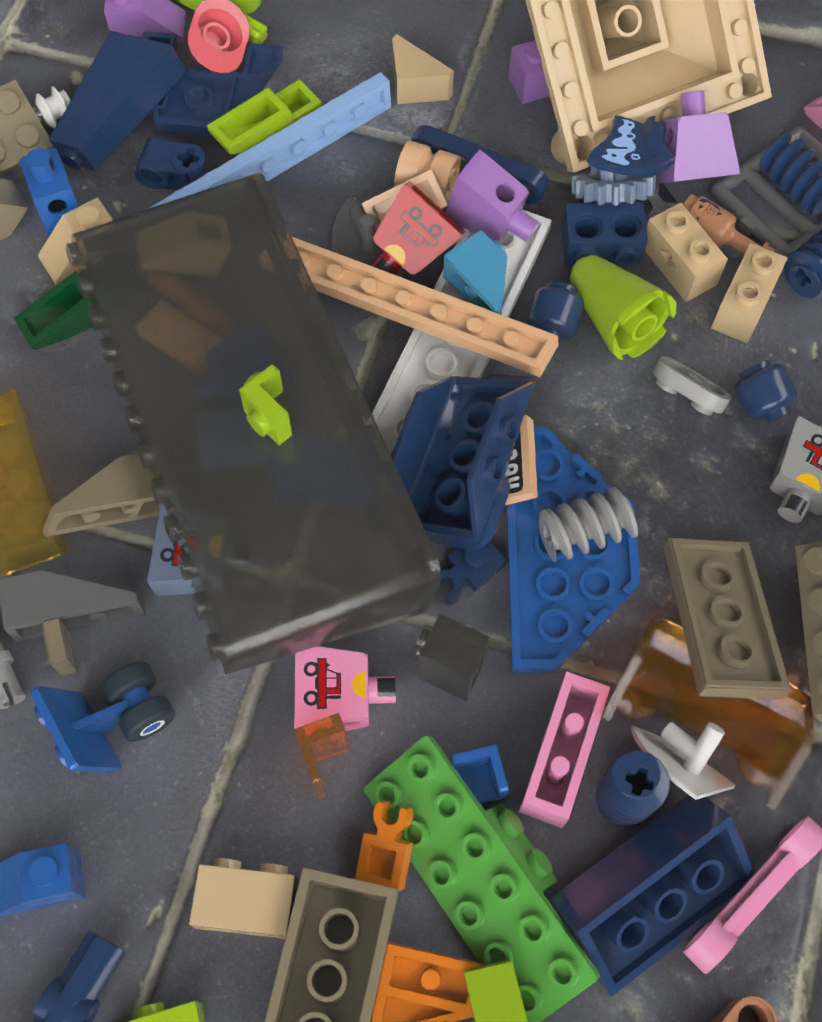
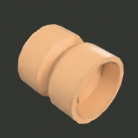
M411 140L407 141L398 160L394 187L433 168L449 202L457 176L459 175L461 157L443 150H438L435 154H432L430 146Z

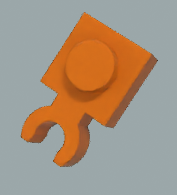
M384 800L376 804L373 812V819L378 828L377 832L368 831L363 834L355 879L395 888L400 892L405 889L413 842L403 840L401 837L402 832L412 823L413 808L408 806L400 808L399 818L395 823L388 816L390 801Z

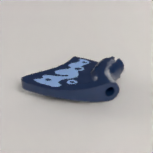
M615 115L610 135L591 151L587 163L594 168L615 174L646 177L665 172L674 163L676 157L666 146V125L662 118L657 122L655 121L656 116H651L645 123H640Z

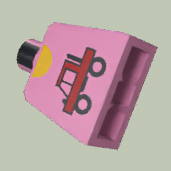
M295 644L294 729L298 739L313 738L367 727L370 723L369 704L396 703L395 676L369 677L367 654Z

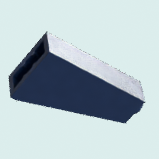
M115 31L109 32L49 138L50 143L54 148H57L63 163L75 169H79L81 166L96 171L184 75L186 68L172 45Z

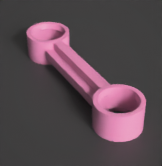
M808 815L802 818L776 846V850L720 912L707 922L688 942L682 952L704 974L711 971L736 944L740 934L790 878L822 848V828Z

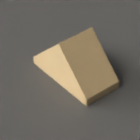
M396 34L392 38V65L397 104L449 100L453 96L454 70Z

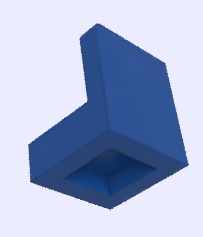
M497 744L451 756L450 762L481 806L506 799L509 788Z

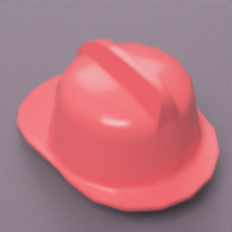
M205 0L201 2L194 13L188 31L187 43L192 55L201 65L211 71L230 73L236 70L242 62L249 39L250 29L247 18L241 9L229 0Z

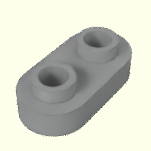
M661 356L652 371L657 378L656 384L661 389L671 394L681 393L692 400L690 404L694 409L705 415L711 416L713 412L723 413L732 399L731 395L722 387L670 357Z

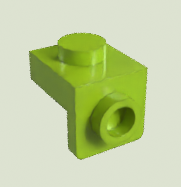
M272 364L264 371L251 375L244 383V386L239 389L244 412L247 414L246 418L251 427L260 436L269 435L278 445H281L292 436L288 412L274 400L282 393L283 386L280 370Z

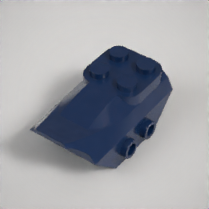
M490 374L484 378L450 376L415 393L386 468L393 525L434 544L468 550H477L491 541L509 495L510 482L505 473L536 383L532 382L533 376Z

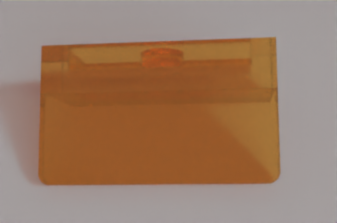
M339 713L294 729L318 800L327 797L316 763L349 751L346 731Z

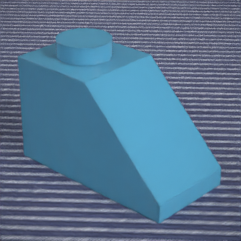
M480 230L444 255L443 278L466 302L502 314L508 256L503 246L497 240H491L483 230Z

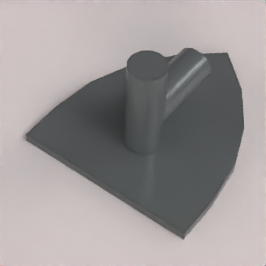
M347 198L341 206L331 231V251L371 266L384 250L372 240L376 232L375 218L371 214H366L362 202Z

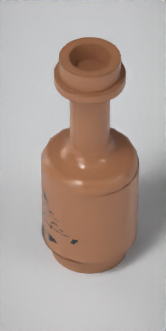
M691 194L684 202V207L718 248L728 244L745 255L751 242L775 252V249L770 247L768 242L761 246L739 233L735 229L736 216L706 197L701 196L698 198Z

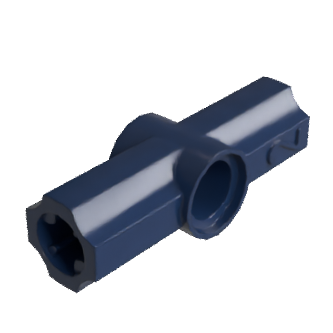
M89 930L61 977L58 976L53 979L40 996L33 1010V1022H93L100 1008L99 998L125 956L126 951Z

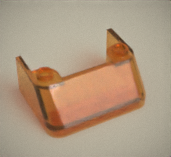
M657 617L651 618L601 716L610 721L617 707L627 716L636 719L642 716L650 717L654 714L655 710H658L701 734L709 722L716 724L725 732L719 744L737 753L736 762L741 768V774L748 781L756 785H768L766 806L774 811L811 752L813 744L814 716L812 715L811 697L790 684L791 692L785 699L698 696L683 628L668 620Z

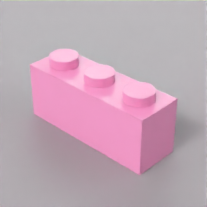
M566 671L519 813L563 829L569 820L610 686Z

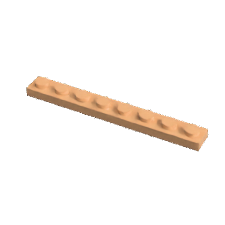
M281 232L276 233L258 259L263 271L538 377H541L559 345L557 335Z

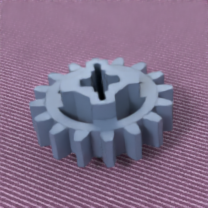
M590 166L574 172V175H572V194H575L576 199L584 198L585 203L597 202L598 205L612 203L614 206L619 205L621 202L634 204L636 199L644 201L647 200V196L654 195L656 175L646 177L627 176Z

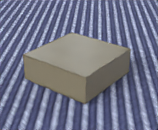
M59 618L43 622L42 630L51 666L62 676L78 672L69 630Z

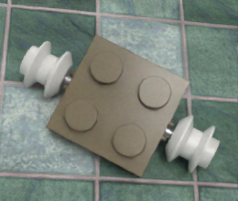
M16 79L0 86V177L20 168L19 160L27 156L30 151L37 148L45 150L54 148L41 122L44 121L46 125L54 129L56 128V120L62 117L71 101L64 90L58 92L52 86L51 96L47 98L37 93L35 98L36 107L32 108Z

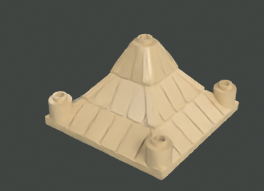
M525 0L532 21L538 52L541 56V63L549 88L555 118L558 123V131L554 134L551 141V152L559 163L566 165L568 172L574 173L590 167L587 159L591 151L610 135L615 115L640 123H645L651 116H656L655 121L657 122L661 118L666 120L681 117V93L704 90L706 114L719 112L729 114L772 97L754 0Z

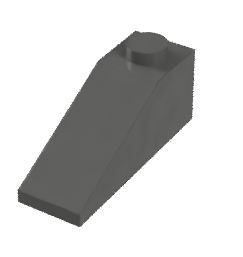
M35 569L18 570L11 577L0 579L3 629L15 642L44 636L42 630L43 622L59 618L64 626L71 631L146 615L145 607L137 593L44 570L37 571Z

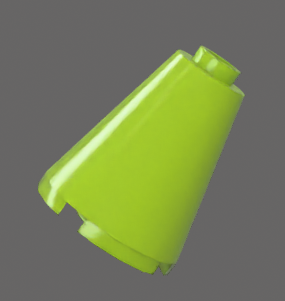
M597 255L583 257L572 267L570 284L578 289V295L584 301L586 312L609 351L618 359L623 360L622 355L626 354L631 358L638 357L651 349L664 336L667 330L663 327V324L668 315L674 319L677 305L674 298L667 291Z

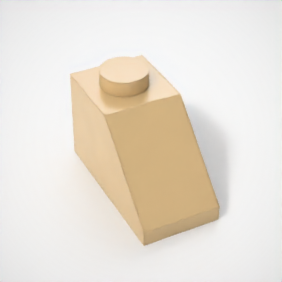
M97 197L62 215L39 252L38 257L55 285H57L74 271L82 275L100 265L114 253L119 256L126 251L115 222Z

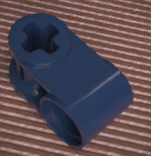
M151 137L144 144L134 175L141 184L149 188L177 191L190 184L188 176L192 183L210 172V170L205 166L206 156L200 146Z

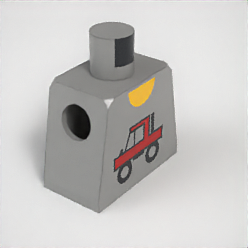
M798 416L784 439L769 486L772 492L784 498L778 508L779 515L792 523H800L807 510L817 516H822V427Z

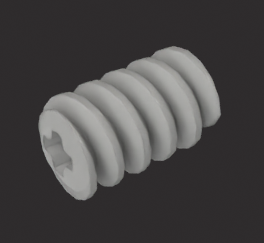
M615 487L606 489L603 495L598 492L590 494L587 501L583 498L574 499L571 507L566 503L559 504L555 509V513L548 508L541 510L539 514L540 535L546 551L554 563L556 562V550L559 549L566 559H572V545L577 544L583 554L589 553V539H593L600 549L605 548V534L608 533L615 543H620L622 541L621 529L623 528L626 529L631 538L638 537L637 521L631 503Z

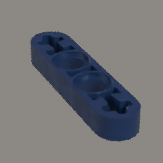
M422 125L418 127L411 138V141L430 146L432 154H435L438 150H443L464 158L466 161L461 159L459 174L480 149L527 188L529 194L525 203L537 204L540 202L549 186L547 176L536 167L432 126Z

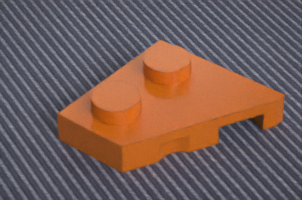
M389 941L372 1022H456L473 1017L463 970L484 966V964Z

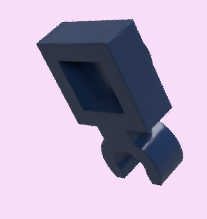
M490 542L477 550L456 548L446 558V563L451 569L437 571L430 579V588L434 590L442 583L450 584L453 590L445 596V603L447 606H450L459 600L463 586L468 584L476 592L506 566L507 559Z

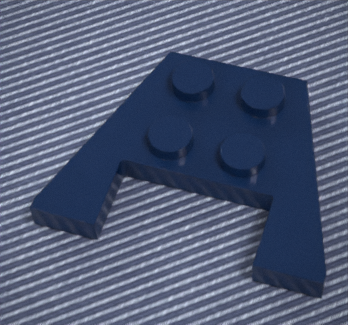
M143 32L144 39L170 44L177 51L176 35ZM250 43L243 72L217 73L205 68L185 66L186 71L184 75L153 108L157 131L214 137L208 131L207 125L262 92L283 60L282 46Z

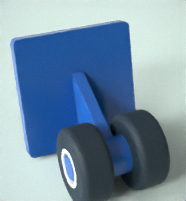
M146 662L128 664L110 674L102 682L100 692L110 707L93 713L88 701L81 692L36 686L30 691L36 704L34 707L35 715L40 723L49 729L56 743L55 753L65 767L76 772L115 773L122 768L105 735L116 725L119 724L122 733L128 741L136 742L160 732L175 718V710L166 696H150L149 692L155 686L157 679L150 665Z

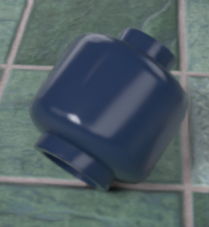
M557 281L548 282L547 286L540 287L535 292L527 322L530 326L557 335L559 344L561 339L571 338L578 332L584 310V301L578 295V289L574 286Z
M768 359L739 374L741 380L736 384L735 391L749 418L759 419L765 416L767 422L770 423L791 413L788 405L796 400L798 393L784 365L771 364Z

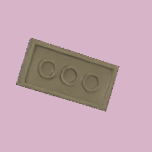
M668 538L663 547L698 696L785 699L790 694L791 688L749 542Z

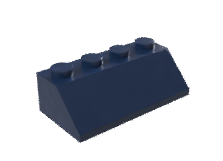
M687 795L548 899V901L600 974L599 982L612 997L717 915L755 872L731 815L707 797L695 800L690 795Z

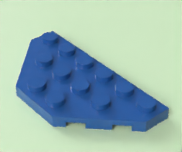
M534 427L538 498L506 505L511 673H555L640 585L637 537L631 538L625 528L621 529L622 541L620 543H615L608 533L605 534V548L600 549L593 539H589V553L583 554L577 544L572 545V559H566L560 549L556 550L555 563L548 555L539 530V514L541 510L549 508L555 513V509L559 504L566 503L571 507L574 499L583 498L587 501L590 494L598 492L603 495L605 490L611 487L601 479L602 475L578 454L574 456L558 442V437L547 427ZM628 498L635 514L634 502Z

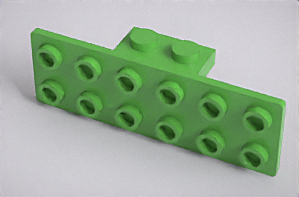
M427 735L422 737L364 787V792L374 807L380 801H390L388 816L395 823L399 818L400 808L406 806L413 808L412 823L402 832L401 837L403 840L413 842L410 861L478 962L489 965L512 960L528 1022H541L600 978L598 970L543 894V892L558 882L552 874L553 869L549 859L542 851L532 846L523 833L524 826L519 817L513 811L506 809L503 803L487 810L483 809L433 736Z

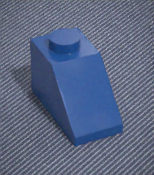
M68 843L21 852L0 862V917L86 898L80 850Z

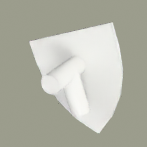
M673 722L664 728L661 737L634 725L631 727L634 739L642 752H648L658 758L667 769L669 779L695 800L734 788V783L706 764L725 734L724 730L716 724L709 722L698 740H695Z

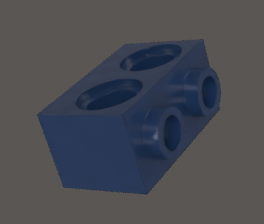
M621 202L617 206H614L612 203H605L603 205H598V203L565 204L561 226L565 265H574L579 259L590 255H597L619 266H628L642 262L648 242L643 202H634V204Z

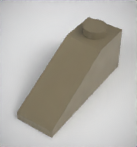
M160 450L145 453L133 451L120 456L54 504L42 529L45 537L159 516L161 504L171 505L178 493Z

